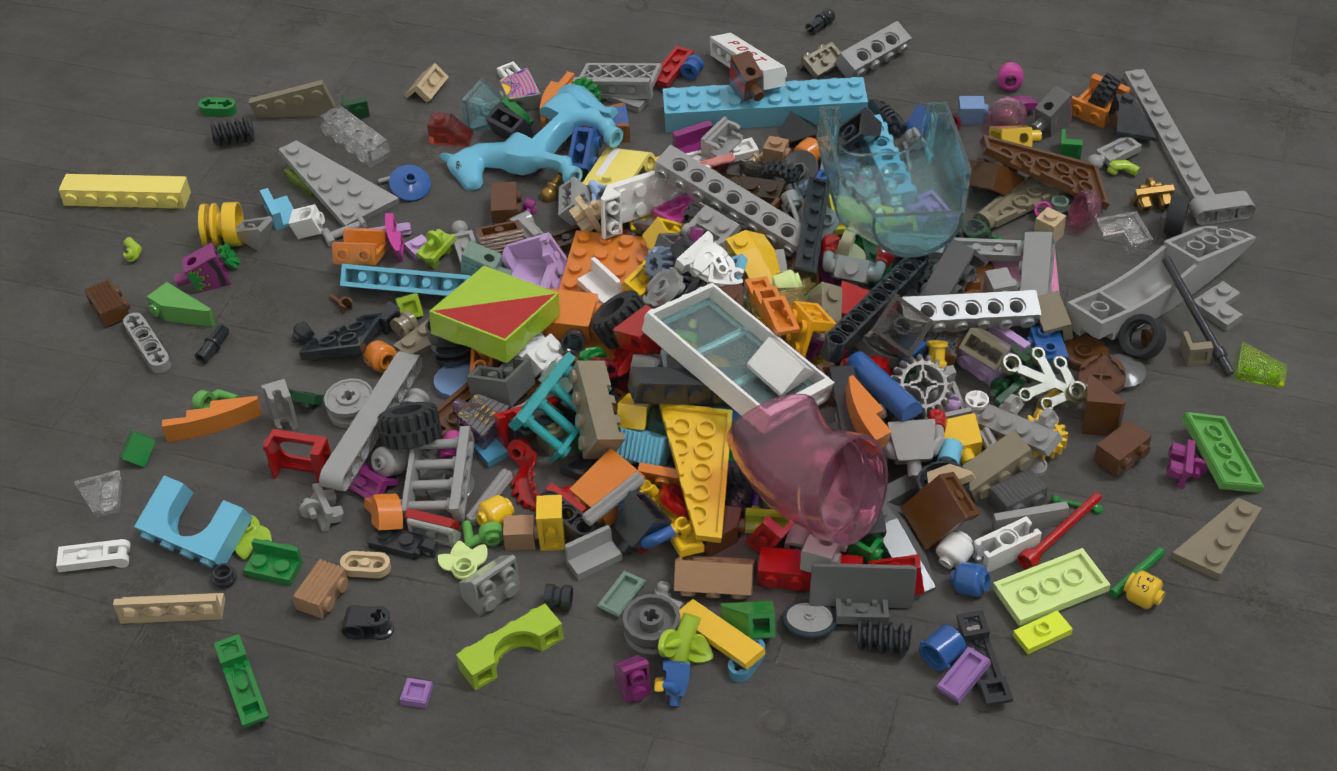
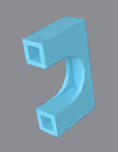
M164 475L134 526L141 532L140 537L150 543H154L155 540L161 542L160 546L172 552L174 549L180 550L179 554L190 560L196 557L200 559L199 562L211 569L219 564L227 563L253 517L244 508L223 500L211 522L202 532L193 536H180L178 531L179 518L194 492L184 483Z

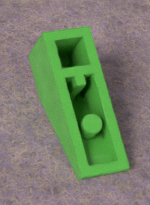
M168 282L147 296L150 305L148 308L155 317H160L167 322L207 327L216 325L211 308Z

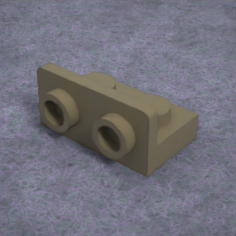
M833 42L827 45L822 44L813 53L807 52L800 59L801 63L798 68L800 71L806 68L813 78L817 79L837 68L834 63L840 51Z

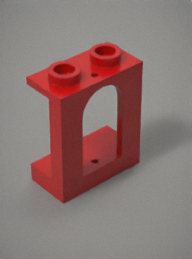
M272 429L269 437L263 443V451L266 453L268 468L271 470L273 479L277 478L281 468L313 472L315 473L317 483H319L321 470L331 456L328 439L322 436ZM292 442L313 446L309 453L310 458L295 456L285 452L281 447V443Z

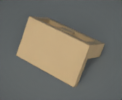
M434 63L419 76L404 96L408 98L416 92L427 103L449 76Z

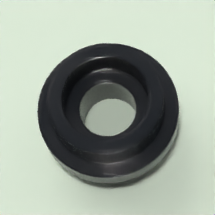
M222 563L213 569L211 579L215 586L227 587L236 581L237 572L230 564Z

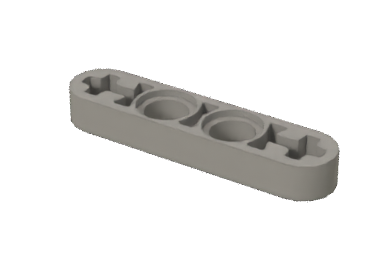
M140 313L126 315L123 319L126 332L154 373L168 371L171 367L169 356L144 317ZM142 334H148L144 338H138ZM150 347H157L153 351H146Z

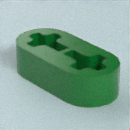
M207 97L198 103L200 113L204 116L229 117L237 112L235 100L232 98Z

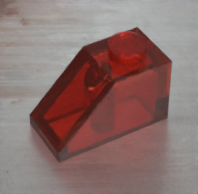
M432 112L427 123L430 144L470 146L474 135L473 130L452 113Z

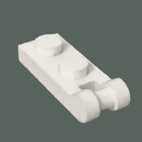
M120 539L58 547L56 567L59 572L107 566L127 567L129 565L127 553L130 552V542Z

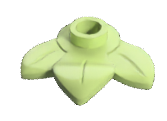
M457 541L450 554L438 555L439 566L443 570L452 572L455 578L464 580L475 573L477 567L486 562L488 556L487 547L485 544H482L474 549H470L462 541Z

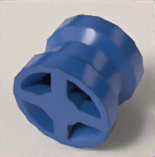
M690 55L681 65L680 72L686 79L694 80L704 68V62L699 56Z

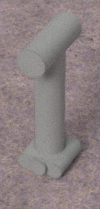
M362 215L357 216L358 221L332 232L328 228H323L321 234L328 246L332 247L333 242H336L335 239L343 236L344 228H367Z

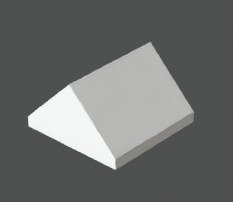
M771 337L767 338L746 365L780 397L814 375V371L780 341Z

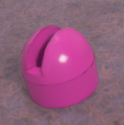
M1046 201L1039 202L1035 206L1036 216L1038 217L1042 213L1038 212V208L1046 209L1049 207L1052 209L1050 203Z

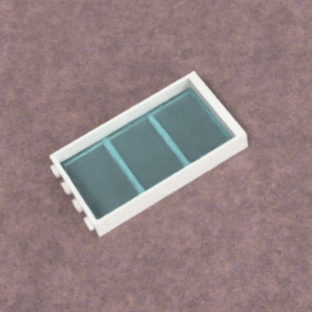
M714 283L699 287L697 290L684 294L671 302L668 301L664 305L651 309L645 314L642 331L764 435L829 399L835 382ZM768 337L780 341L814 371L813 376L782 397L776 394L746 367L748 361Z

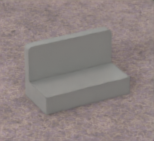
M609 525L599 528L564 546L566 564L578 581L622 560V553L612 541Z

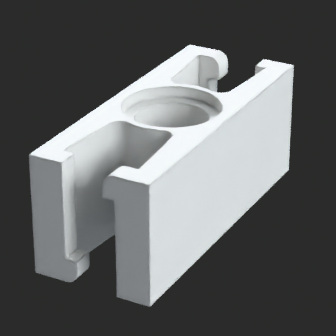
M1027 516L974 540L972 557L976 562H979L982 559L981 557L984 556L983 566H985L988 572H992L1017 560V556L1024 549L1037 546L1040 543L1041 532L1037 528L1033 533L1029 534L1032 522Z

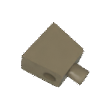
M972 327L959 346L960 349L996 371L1000 368L1001 360L1009 353L1011 345L990 332Z

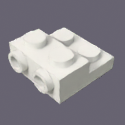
M539 333L515 357L531 359L535 378L539 374L542 375L552 361L558 363L563 357L564 351L560 342L552 334L545 338L542 333Z

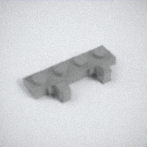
M1011 394L999 408L989 404L978 417L977 423L979 428L988 427L993 434L1001 437L1014 430L1033 451L1045 456H1049L1063 439L1059 432L1053 430L1054 425L1059 420L1054 410L1046 407L1039 414L1038 420L1034 419L1032 422L1018 416L1017 413L1024 406V403L1019 396Z

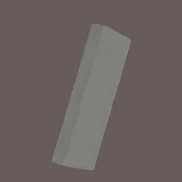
M1059 502L994 513L992 532L1026 516L1032 522L1029 530L1059 526L1068 517L1069 506L1067 502Z

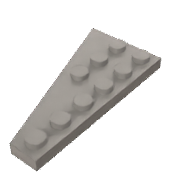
M297 140L279 148V155L342 227L358 221V215H362L366 221L399 204V198Z

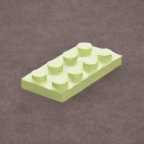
M1083 548L993 582V590L1019 626L1108 592L1110 589V583Z

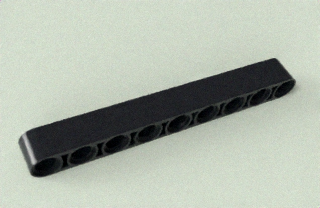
M917 249L908 253L828 331L820 352L821 357L828 362H839L923 277L930 259L928 254Z

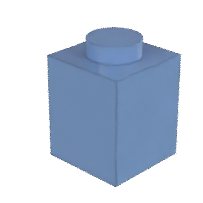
M959 96L958 117L961 120V125H984V117H988V104H985L984 96Z

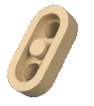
M350 551L340 559V565L345 568L346 575L349 577L382 578L391 571L390 559L388 555L382 552Z

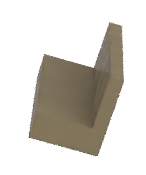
M1059 291L1037 296L1042 314L1039 321L1044 334L1060 330L1064 341L1073 339L1072 324Z

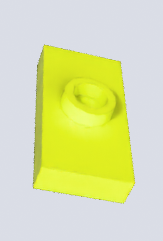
M1057 610L1014 630L1013 637L1028 655L1071 635L1073 629Z

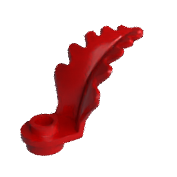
M514 439L508 444L507 451L511 459L520 467V470L510 483V487L515 485L511 494L515 496L519 493L516 500L519 504L524 501V508L531 506L530 510L535 511L537 496L540 495L538 491H535L537 484L533 482L537 453L526 440Z

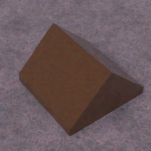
M1089 375L1086 382L1082 406V434L1108 436L1121 426L1126 402L1093 375Z

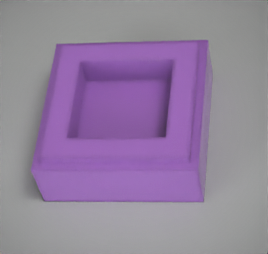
M407 678L399 699L400 704L426 709L434 688L433 682Z

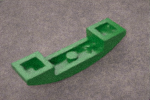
M237 634L215 642L214 646L243 728L269 719L240 635Z

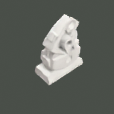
M709 231L676 259L675 268L681 274L689 271L691 276L707 282V285L714 283L717 287L742 285L743 279L737 280L734 276L742 277L744 270L735 267V263L728 256V253L721 246L713 243V235Z

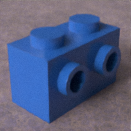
M574 126L568 156L571 157L573 166H577L582 170V174H589L598 160V151L602 147V135L594 128Z
M1042 326L1030 327L1029 336L1025 339L1031 343L1030 347L1043 348L1050 367L1051 361L1057 356H1063L1067 360L1068 365L1069 355L1060 330L1044 334ZM1056 361V364H1057L1059 367H1062L1061 362H1060V361ZM1036 365L1037 371L1040 372V373H1042V371H1041V369L1039 368V366ZM1052 369V371H1053L1054 374H1059V373H1060V372H1056V371H1054V370Z

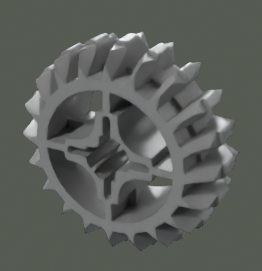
M918 354L916 359L909 356L907 362L902 360L899 363L900 367L893 369L895 375L891 377L908 393L913 394L915 399L921 403L923 412L919 416L921 419H924L932 409L943 411V406L949 405L950 402L947 398H951L953 393L947 389L954 387V384L947 382L952 377L951 374H944L947 366L938 367L940 360L937 359L931 363V356L928 355L923 360V356ZM916 369L914 381L904 383L907 372ZM927 372H929L935 378V380H931L927 376ZM920 382L926 388L923 391L920 390L921 388H918L916 386ZM938 390L936 400L931 404H927L926 400L929 398V392Z

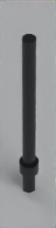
M1170 256L1165 257L1162 263L1206 341H1211L1214 347L1212 356L1215 362H1219L1226 376L1232 375L1235 371L1227 359L1228 354L1225 348L1218 343Z

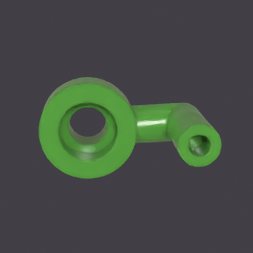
M220 389L213 392L200 390L193 396L192 405L193 409L210 408V401L240 398V396Z
M469 520L462 522L464 542L469 548L481 543L495 546L504 539L503 525L501 523H485L479 528V534L473 535L472 523Z

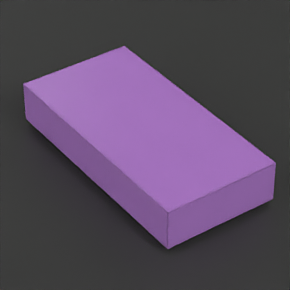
M968 647L936 686L937 690L960 704L991 665L990 659Z

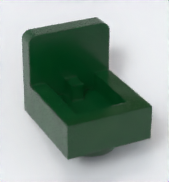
M340 95L342 101L338 103L340 114H345L347 122L370 117L366 96L346 100L345 95Z

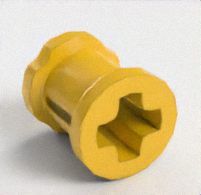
M940 340L927 341V346H929L928 355L932 358L931 363L938 359L940 360L938 367L947 366L945 348L948 347V342Z

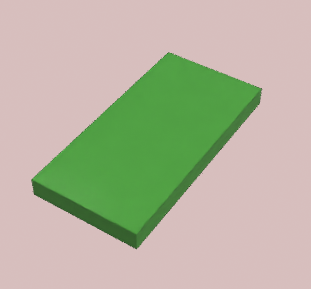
M1184 413L1181 418L1193 441H1196L1195 444L1219 489L1260 493L1264 486L1224 416Z

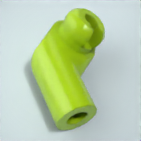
M1125 159L1112 160L1107 168V172L1112 175H1117L1119 170H1124L1136 176L1140 170L1139 166Z
M128 237L123 243L128 252L127 254L124 252L123 256L127 261L134 262L138 260L142 247L131 237Z

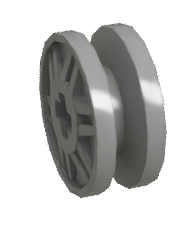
M352 378L333 384L326 391L324 397L331 422L341 428H349L371 394V386L363 380Z

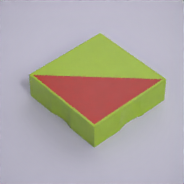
M483 266L429 311L431 334L456 344L471 347L479 353L508 363L526 347L534 336L541 333L560 316L559 293Z

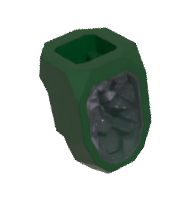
M969 219L962 224L964 238L993 239L990 229L981 220Z

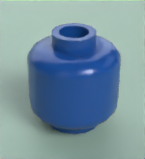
M962 562L957 566L956 570L951 572L950 583L954 585V589L959 595L980 597L990 587V573L981 564Z

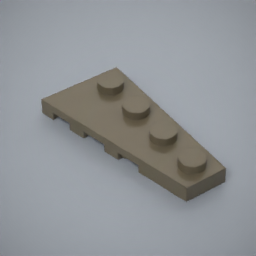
M1026 174L1021 184L1006 195H999L983 209L993 215L995 219L994 227L996 228L1034 210L1035 206L1041 201L1048 202L1054 196L1065 195V191Z

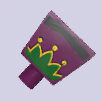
M213 243L182 259L184 271L174 275L178 287L190 283L196 293L231 285L228 271Z

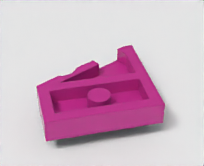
M685 193L652 208L651 214L655 219L660 217L683 223V212L689 210L688 204L691 201H697Z

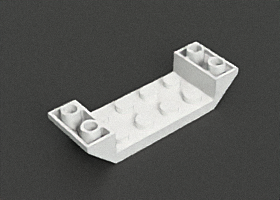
M655 170L608 184L601 197L602 238L606 239L622 234L623 223L651 215L652 208L685 194V192L679 191L674 185L659 179L655 174Z

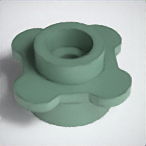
M1057 195L1051 201H1048L1052 209L1064 214L1065 212L1072 211V206L1068 205L1069 200L1065 196Z

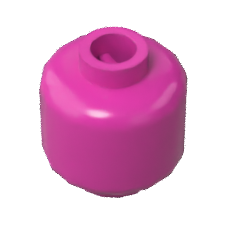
M1014 62L1003 64L997 73L999 86L1005 91L1019 89L1024 80L1021 66Z

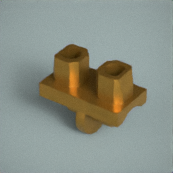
M1152 177L1146 178L1145 184L1139 185V189L1135 190V196L1131 199L1132 206L1137 205L1140 212L1145 213L1153 209L1152 203L1158 202L1161 210H1167L1172 194L1175 191L1174 185L1162 186L1161 182L1155 183Z

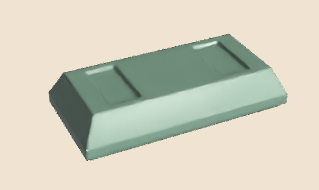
M624 570L598 603L597 607L618 618L645 584L646 580Z

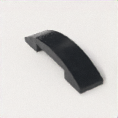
M983 610L957 614L959 633L965 640L966 649L970 647L991 661V665L975 684L984 704L992 706L1013 702V696L1006 676L1002 677L989 639L990 631Z

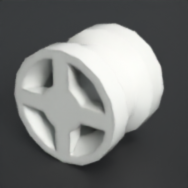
M974 390L965 396L966 408L971 407L972 413H975L976 419H978L987 408L989 397L982 391Z

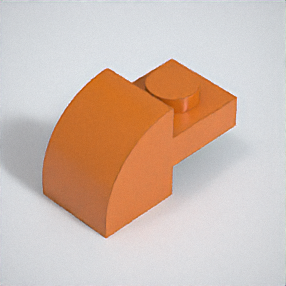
M374 494L371 498H364V508L371 513V524L378 530L403 529L402 506L397 494Z

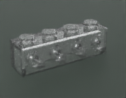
M341 105L320 115L321 129L324 134L332 137L337 144H341L349 153L357 156L361 162H365L370 167H373L390 157L388 140Z

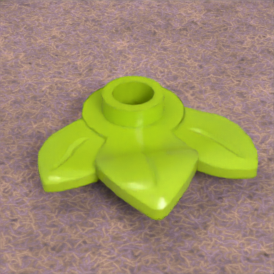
M251 515L253 518L250 526L245 530L235 548L237 555L243 560H247L254 551L251 544L254 538L272 541L269 529L261 526L259 520Z

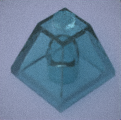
M481 78L461 100L465 132L467 133L490 129L485 118L497 104L504 107L500 102L503 97L485 78Z

